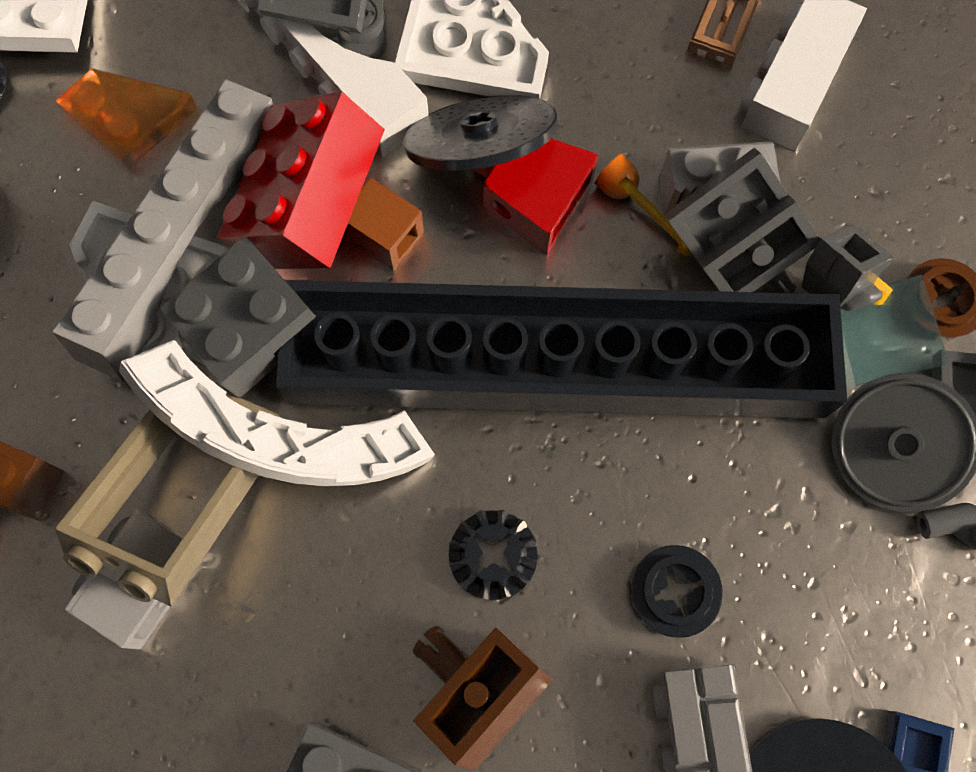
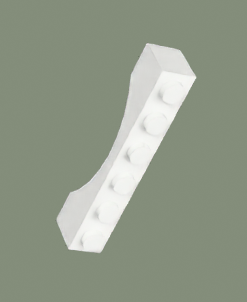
M238 0L246 12L250 13L254 10L260 16V23L274 44L278 45L282 42L288 48L289 57L299 73L304 78L311 75L317 81L321 95L342 91L385 129L377 148L382 157L404 143V136L408 129L418 120L428 116L427 97L395 62L369 58L345 49L323 36L311 24L264 16L258 11L259 0Z

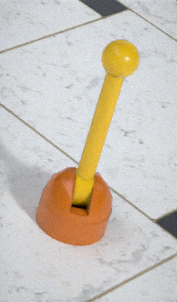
M623 153L619 154L602 170L594 184L610 198L620 200L631 197L679 243L678 248L683 255L692 256V252L664 214L637 189L640 177L635 165Z

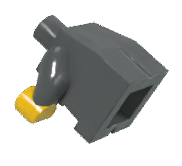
M851 224L820 239L806 262L801 287L809 294H840V306L844 311H854L871 304L882 305L893 289L883 282L879 275L888 268L895 257L877 242L872 244L870 242L871 237L855 224Z

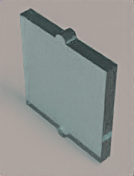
M922 275L887 284L893 290L882 305L871 304L854 311H844L841 309L843 340L856 387L889 374L916 373L949 364Z

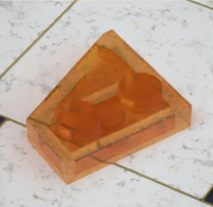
M93 68L55 100L64 113L128 170L198 108L193 96L188 92Z

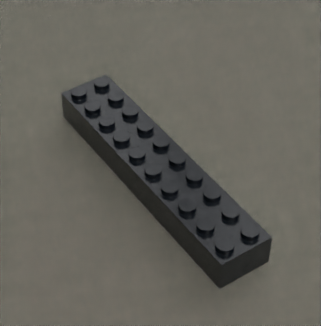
M285 280L316 316L279 348L276 387L288 404L827 418L848 402L840 294Z

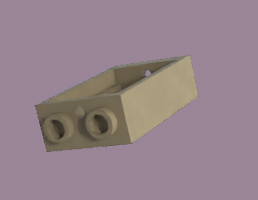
M228 392L225 395L237 404L257 414L260 410L278 417V414ZM149 409L57 525L55 531L64 553V561L78 573L87 577H95L99 573L116 581L126 594L136 600L150 602L153 598L171 607L259 475L233 466L163 568L98 539L177 434Z

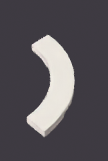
M175 340L123 360L120 364L119 372L134 393L162 422L178 435L211 456L234 467L266 478L294 484L316 486L358 485L381 481L407 473L428 463L435 455L405 411L371 423L341 426L339 430L306 428L307 425L304 423L282 419L260 410L257 414L226 397L227 392L205 376L186 356Z

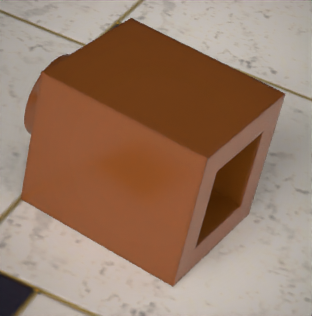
M370 178L360 191L344 232L345 239L392 271H395L424 234L422 211L373 178Z

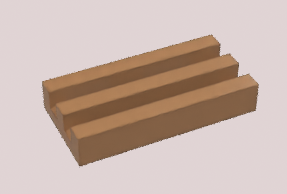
M707 0L687 51L696 54L697 50L701 49L707 52L705 58L714 61L717 55L725 58L723 64L732 67L759 0L748 1L731 45L722 42L739 0H728L713 38L705 36L704 33L718 0Z

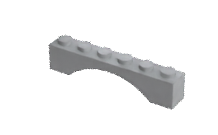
M229 80L224 81L52 331L74 360L120 381L124 380V377L119 372L121 361L140 354L151 338L167 286L192 237L212 208L230 189L242 181L244 163L249 155L255 151L264 130L262 127L264 117L273 107L271 97Z

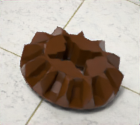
M945 258L928 260L917 266L903 282L905 289L900 303L907 306L910 313L909 322L918 323L926 329V336L939 335L949 341L960 336L969 335L976 330V272L967 265ZM955 290L958 293L952 298L953 301L948 307L933 308L931 306L937 294H950Z

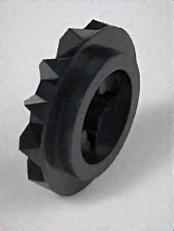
M480 510L459 524L449 543V564L454 578L464 590L481 599L501 600L517 594L529 583L536 570L538 561L536 539L524 520L509 514L505 510ZM506 536H509L510 539L506 543L507 547L503 555L508 561L507 565L513 570L509 572L504 566L500 567L492 563L487 568L483 567L477 573L475 570L480 565L479 561L483 557V551L475 538L479 537L483 542L486 540L494 545L499 540L503 541Z
M669 545L650 552L640 561L630 582L633 599L632 606L647 627L666 637H690L704 631L713 623L722 605L723 588L716 568L707 557L690 547ZM666 568H668L670 576H674L677 583H697L698 587L691 589L690 593L683 596L684 606L682 608L685 616H683L681 608H677L674 600L664 601L661 599L656 601L654 598L655 595L661 593V590L668 587L666 577L669 575Z

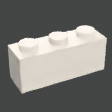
M804 0L803 4L793 1L780 27V30L787 32L784 41L782 42L774 38L760 67L768 70L764 80L754 76L741 102L742 106L749 108L741 128L795 152L811 125L867 8L849 0Z

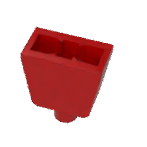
M551 138L542 147L518 159L471 170L487 178L483 186V206L486 210L540 252L547 255L592 183L599 155Z

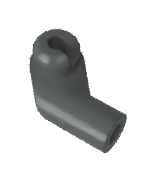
M963 502L917 513V527L925 539L953 534L976 550L975 505Z

